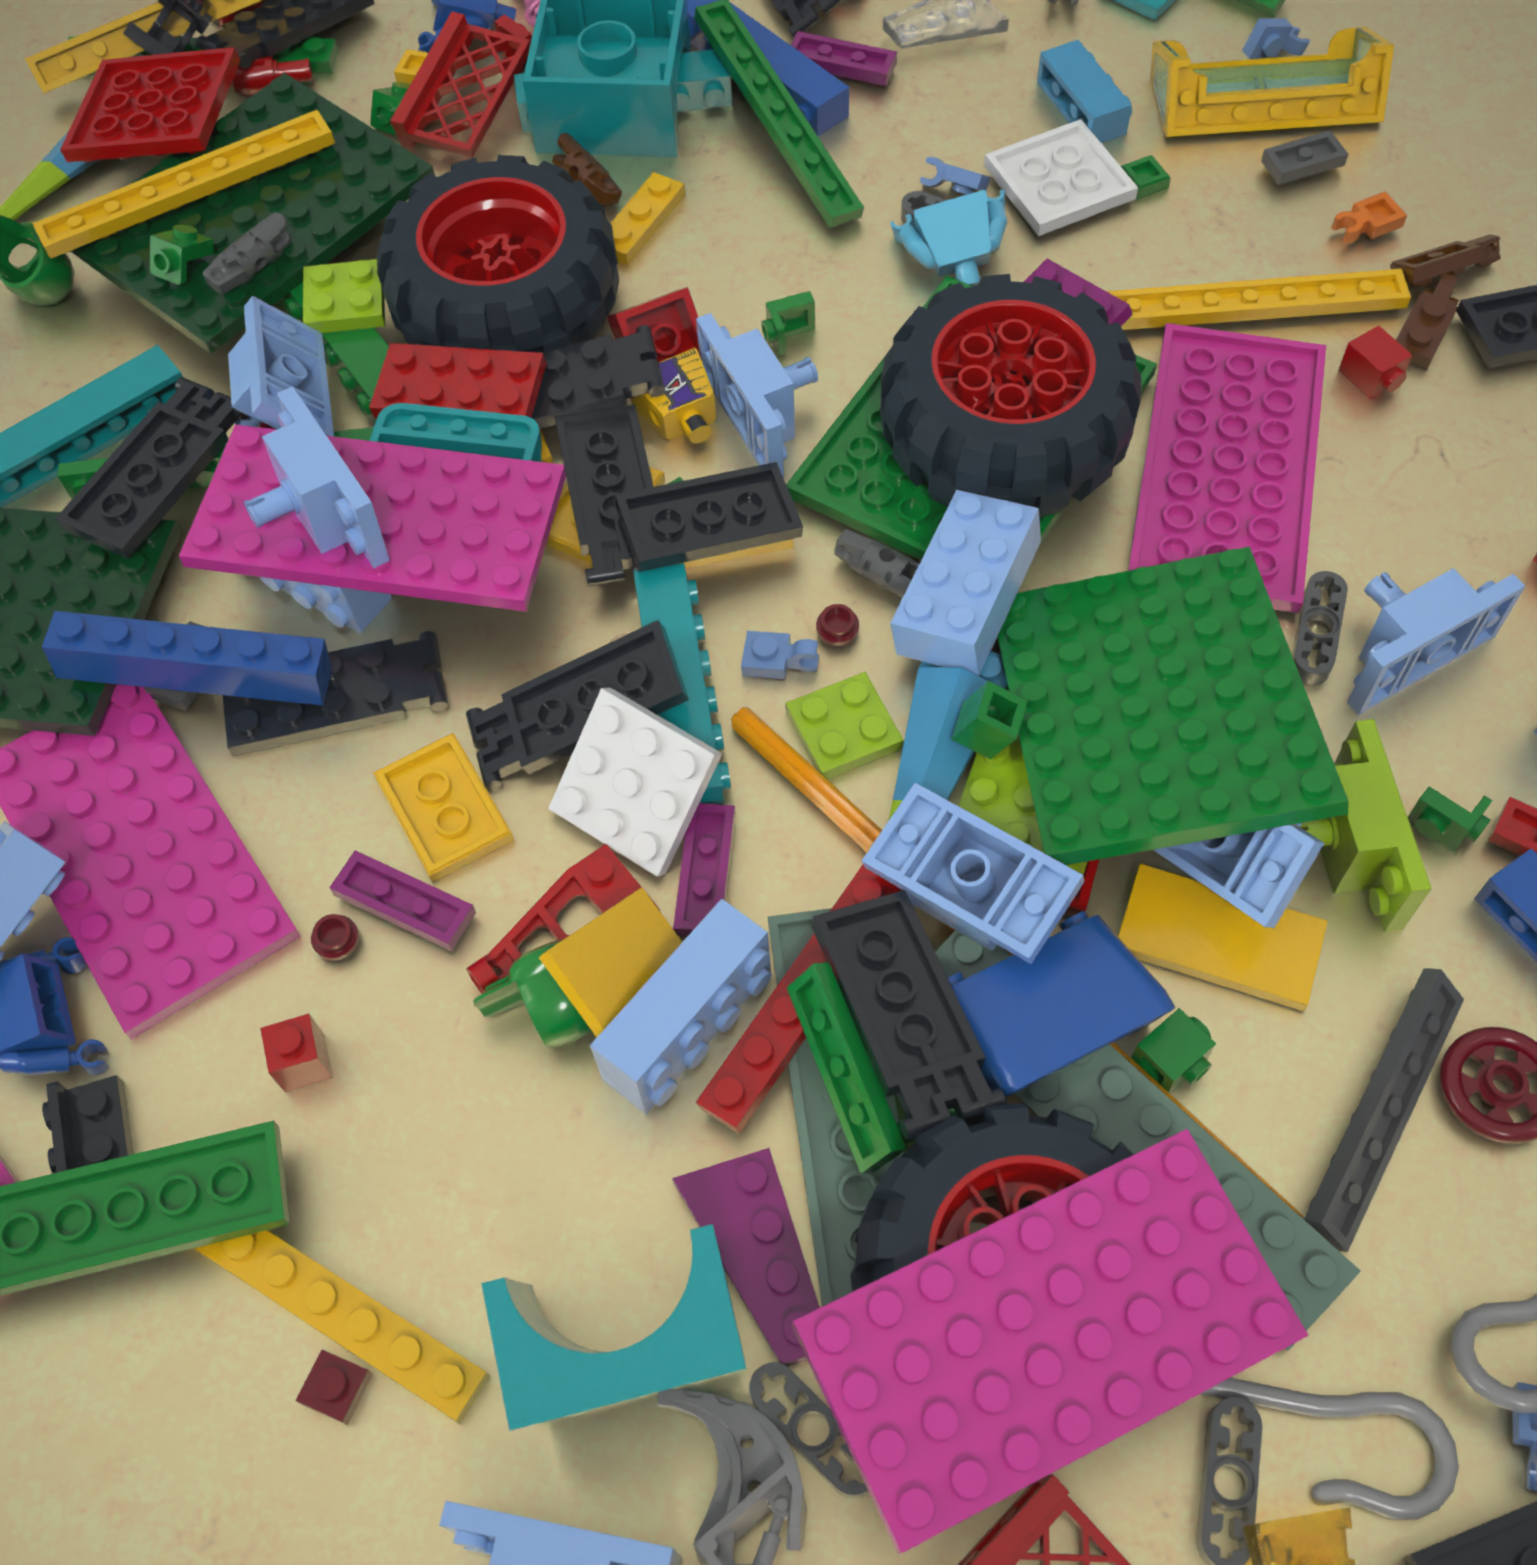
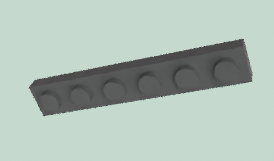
M1423 969L1414 989L1409 995L1404 1011L1390 1035V1040L1371 1075L1370 1082L1356 1111L1352 1114L1350 1124L1336 1153L1331 1158L1330 1166L1316 1195L1311 1200L1309 1210L1304 1218L1309 1225L1338 1251L1348 1253L1464 1001V998L1442 969Z

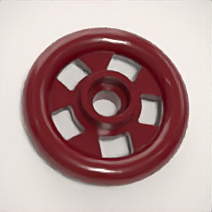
M1482 1027L1458 1037L1447 1049L1440 1068V1084L1443 1096L1454 1115L1474 1133L1495 1142L1519 1144L1537 1139V1093L1531 1094L1529 1092L1527 1074H1537V1042L1523 1033L1503 1027ZM1495 1047H1502L1516 1052L1515 1063L1509 1060H1495ZM1468 1057L1482 1064L1475 1079L1462 1072L1463 1065ZM1493 1080L1502 1081L1507 1086L1508 1093H1503L1497 1089ZM1475 1092L1479 1094L1486 1104L1492 1107V1110L1487 1115L1476 1109L1468 1099ZM1521 1104L1525 1105L1531 1118L1523 1122L1514 1123L1507 1110L1515 1109Z

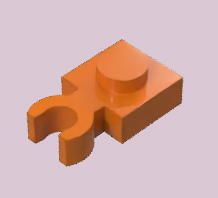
M1384 191L1353 203L1351 212L1344 211L1338 213L1334 218L1331 229L1336 231L1340 228H1347L1342 241L1345 244L1357 241L1360 234L1364 232L1370 239L1403 227L1407 214Z

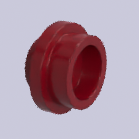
M833 604L826 607L818 616L816 631L819 638L829 645H846L857 637L859 620L848 606Z
M338 914L322 917L315 924L311 934V944L315 952L321 958L330 961L346 958L356 949L359 943V930L356 924L350 918Z

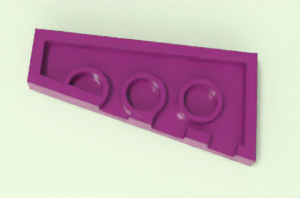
M766 1148L672 1178L675 1188L685 1201L698 1227L713 1224L724 1271L744 1301L747 1310L777 1361L787 1367L806 1361L807 1358L791 1324L794 1320L819 1309L820 1306L770 1149Z

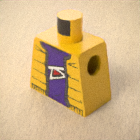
M693 348L659 362L665 388L663 395L653 397L646 393L631 397V403L635 405L638 412L664 439L672 440L686 434L692 443L698 444L709 438L712 432L709 424L713 423L717 418L713 389L697 349Z

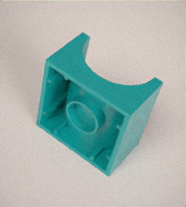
M540 0L522 80L536 153L566 154L557 143L560 134L565 132L570 134L591 155L678 156L677 95L681 54L691 52L687 0Z
M713 1224L690 1230L692 1241L691 1270L684 1294L675 1310L651 1335L640 1342L611 1352L596 1351L580 1346L566 1338L545 1317L536 1299L533 1285L505 1277L481 1283L509 1431L746 1369V1362Z

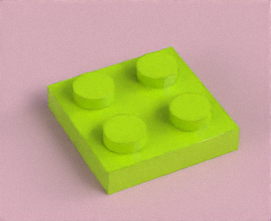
M377 259L303 267V323L321 333L384 327L385 295L377 274Z
M866 671L785 703L786 714L815 769L827 780L903 749L904 740Z

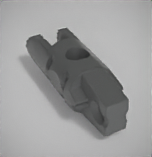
M279 212L270 214V216L263 219L222 251L203 271L205 282L216 292L223 295L248 280L273 260L291 242L290 235L287 233L286 217Z
M845 529L836 541L834 554L846 562L858 574L903 598L919 566L918 562L876 539L864 537L848 529Z

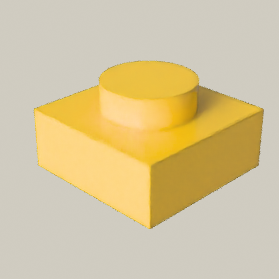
M406 49L394 70L396 82L411 84L428 52Z

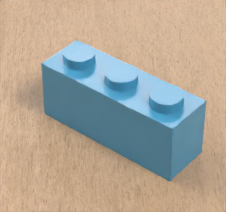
M1079 40L1040 52L1037 83L1068 123L1081 119L1101 144L1127 135L1129 119L1132 115V104L1129 98L1123 95L1114 84L1111 76L1105 73L1095 61L1093 54L1088 52Z

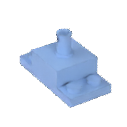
M252 296L244 306L246 333L228 353L232 408L249 415L245 420L238 418L235 424L259 427L260 423L263 422L273 428L280 429L281 425L276 414L282 412V408L276 393L293 386L326 436L334 437L322 333Z
M711 313L696 318L699 354L715 397L756 463L763 465L777 462L784 478L783 460L787 459L784 442L795 438L794 390L818 381V373L814 362H811L810 357H806L802 361L783 368L757 328L731 338L725 326L719 327Z
M292 386L276 393L282 408V412L276 414L281 428L262 436L280 486L251 500L243 501L256 528L258 529L262 525L294 511L321 554L349 542L354 553L357 556L364 553L373 568L390 561L371 500L294 387Z
M1453 568L1405 594L1387 572L1381 573L1380 577L1376 576L1367 584L1364 592L1382 610L1359 655V659L1365 666L1353 681L1355 687L1347 703L1360 715L1493 639L1526 586L1514 574H1511L1497 583L1492 580L1488 581L1475 591Z
M917 783L913 784L862 859L866 869L905 890L911 904L992 952L996 945H999L1032 964L1084 883V876L1081 873Z
M1302 823L1159 848L1154 849V851L1262 926L1275 928L1323 847L1324 842L1300 828Z
M445 1501L439 1526L455 1534L454 1544L464 1546V1549L491 1555L489 1565H681L682 1562L681 1556L672 1547Z

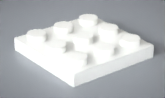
M1081 119L985 154L984 167L1001 189L1005 191V194L1038 236L1135 200L1138 187Z
M610 687L601 688L548 809L659 877L667 873L722 753Z

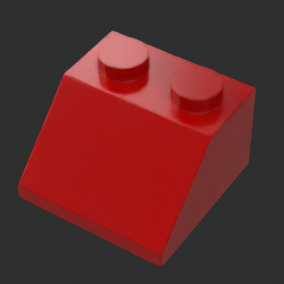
M688 287L672 291L606 316L614 339L635 334L636 329L641 325L649 326L652 331L657 353L656 360L658 362L696 348L699 353L696 324L698 314Z

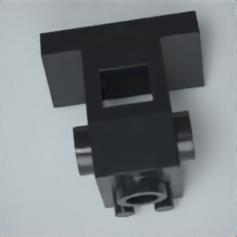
M158 0V3L164 7L147 33L130 21L123 34L151 55L183 52L194 33L198 31L203 35L213 19V16L207 13L212 3L208 0ZM172 10L191 23L181 40H178L162 28Z

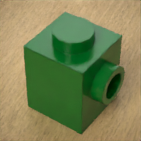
M990 681L985 682L962 703L951 740L991 760L1017 739L1028 701Z
M1178 1008L1136 1045L1131 1058L1169 1093H1172L1184 1081L1192 1086L1212 1067L1208 1058L1216 1043L1211 1039L1208 1028L1199 1019L1192 1016L1188 1017Z

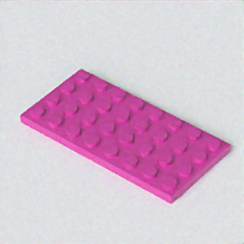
M1166 323L1128 571L1140 567H1149L1250 546L1274 610L1293 613L1300 612L1304 598L1326 345Z
M235 424L179 554L183 566L188 568L527 612L566 479L565 466L327 436L372 502L390 561L373 568L364 553L358 556L354 553L349 542L321 554L294 511L274 519L258 529L256 528L243 501L251 500L280 486L262 436L276 429Z
M117 684L95 736L32 730L0 748V807L10 825L48 848L65 861V864L60 869L65 875L57 888L49 896L70 935L76 940L75 944L80 953L83 954L82 956L124 1033L132 1040L297 940L301 935L152 696L146 693L145 687Z
M1188 1129L794 1320L791 1324L898 1555L1309 1336Z

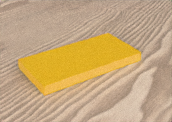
M1140 864L1118 937L1141 961L1304 1012L1309 1003L1328 920L1286 908L1275 928L1264 927L1199 881Z

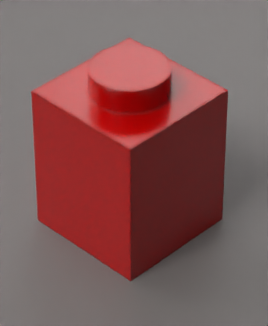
M1378 325L1348 342L1338 371L1372 400L1386 391L1388 393L1395 391L1403 384L1407 377L1405 372L1412 354Z
M309 1013L260 1028L268 1073L285 1093L333 1078L325 1035Z

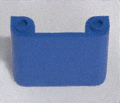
M1083 911L1062 922L1059 925L1062 931L1047 939L1032 964L1013 955L964 979L961 972L948 977L986 1057L983 1067L980 1068L990 1090L1000 1088L1005 1100L1008 1096L1030 1087L1039 1080L1108 1044L1149 1026L1176 1008L1164 987L1099 915L1089 918L1086 912Z

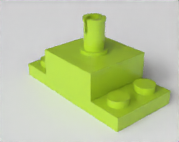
M1375 720L1355 721L1348 737L1343 741L1341 750L1334 762L1349 801L1348 815L1304 822L1300 828L1324 842L1320 851L1334 894L1370 889V907L1373 914L1380 917L1384 932L1403 930L1432 888Z

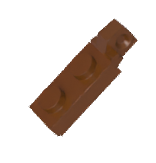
M1489 234L1467 242L1455 241L1393 261L1390 264V269H1402L1408 286H1424L1430 284L1433 277L1443 274H1461L1466 271L1467 266L1474 264L1486 267L1500 260V236Z
M1443 274L1435 291L1425 288L1416 300L1396 339L1398 343L1412 354L1410 363L1428 369L1458 308L1459 300L1451 297L1459 279L1458 277Z

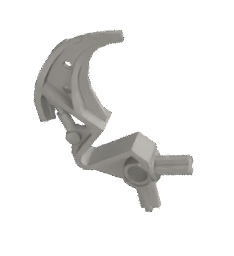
M682 1389L660 1391L658 1394V1407L677 1409L695 1416L705 1424L716 1446L719 1463L717 1487L704 1521L694 1539L695 1543H693L699 1563L701 1565H772L781 1541L779 1533L783 1521L787 1520L786 1550L800 1551L804 1544L807 1509L803 1486L795 1455L787 1439L776 1425L762 1412L745 1402L741 1404L716 1394ZM751 1439L754 1443L750 1448L746 1449L741 1446L743 1440ZM759 1484L751 1493L748 1491L750 1485ZM772 1511L773 1519L769 1530L763 1533L753 1564H735L733 1555L734 1543Z

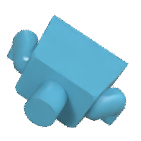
M981 190L914 210V223L910 214L905 215L907 222L904 225L897 226L894 224V221L890 222L894 238L897 242L902 243L907 252L925 268L935 269L938 277L955 273L956 280L971 286H977L980 281L977 267L990 262L991 252L1000 247L1007 225L1005 191L999 190V197L989 198L987 197L986 190Z

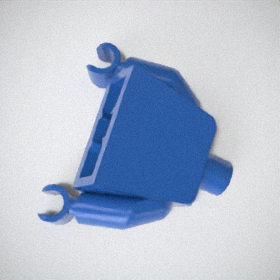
M431 0L432 4L437 6L433 31H436V35L433 36L430 32L421 33L418 37L420 45L418 51L429 53L451 12L464 14L467 24L491 30L492 24H495L494 21L504 14L515 20L517 9L498 3L497 0Z
M65 937L58 940L53 946V952L46 953L43 949L28 954L22 953L19 956L0 962V1069L2 1071L14 1074L43 1075L69 1072V1066L81 1065L86 1073L90 1075H100L108 1070L109 1066L106 1061L87 1062L89 1056L93 1053L108 1051L100 1041L90 1039L84 1041L77 1051L69 1052L68 1047L76 1043L59 967L67 974L78 973L86 967L87 964L82 956L83 954L79 953L80 951L75 944V939Z

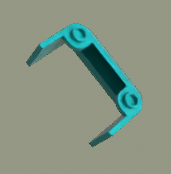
M395 403L385 407L379 413L369 440L541 462L542 439L539 426L534 419L523 415Z

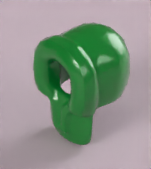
M0 215V280L3 281L10 292L32 305L47 307L62 302L69 296L74 287L75 271L69 256L65 253L50 259L32 223H18ZM19 244H28L37 249L34 257L26 265L16 267L9 262L8 257Z
M562 940L549 942L522 954L512 963L509 975L486 986L485 992L473 1000L474 1007L477 1006L484 1017L499 1015L525 1003L538 1034L548 1048L562 1047L577 1042L592 1033V1030L539 959L543 953Z

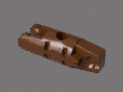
M561 133L557 143L568 156L555 154L553 155L552 162L556 166L565 169L575 182L581 180L601 205L619 204L622 191L610 177L609 172L570 134Z

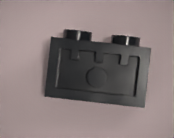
M117 1075L68 1090L58 1081L46 1085L48 1101L43 1103L42 1112L46 1126L52 1131L53 1148L48 1150V1163L52 1173L134 1154L124 1081Z

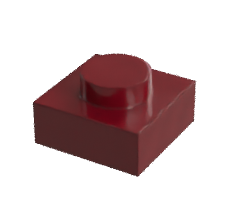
M321 1349L295 1401L348 1425L373 1373L368 1369Z

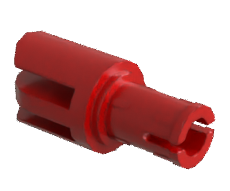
M272 56L259 58L253 61L249 68L238 66L233 78V87L241 96H253L283 73H286L300 83L313 82L310 61L308 58H305L304 60L278 63Z

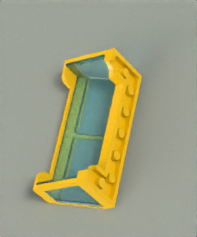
M1354 27L1338 31L1329 42L1327 54L1190 63L1191 59L1187 56V51L1180 42L1174 40L1153 41L1150 80L1163 133L1166 137L1384 122L1394 44L1367 27Z

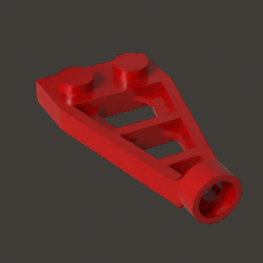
M603 845L567 869L487 955L467 967L466 971L479 992L481 994L484 993L486 986L509 975L512 963L522 955L518 950L519 945L538 928H546L555 941L564 940L570 936L559 926L557 917L573 898L578 896L586 897L601 915L640 889L641 885L608 845ZM499 968L503 974L497 976L493 970Z

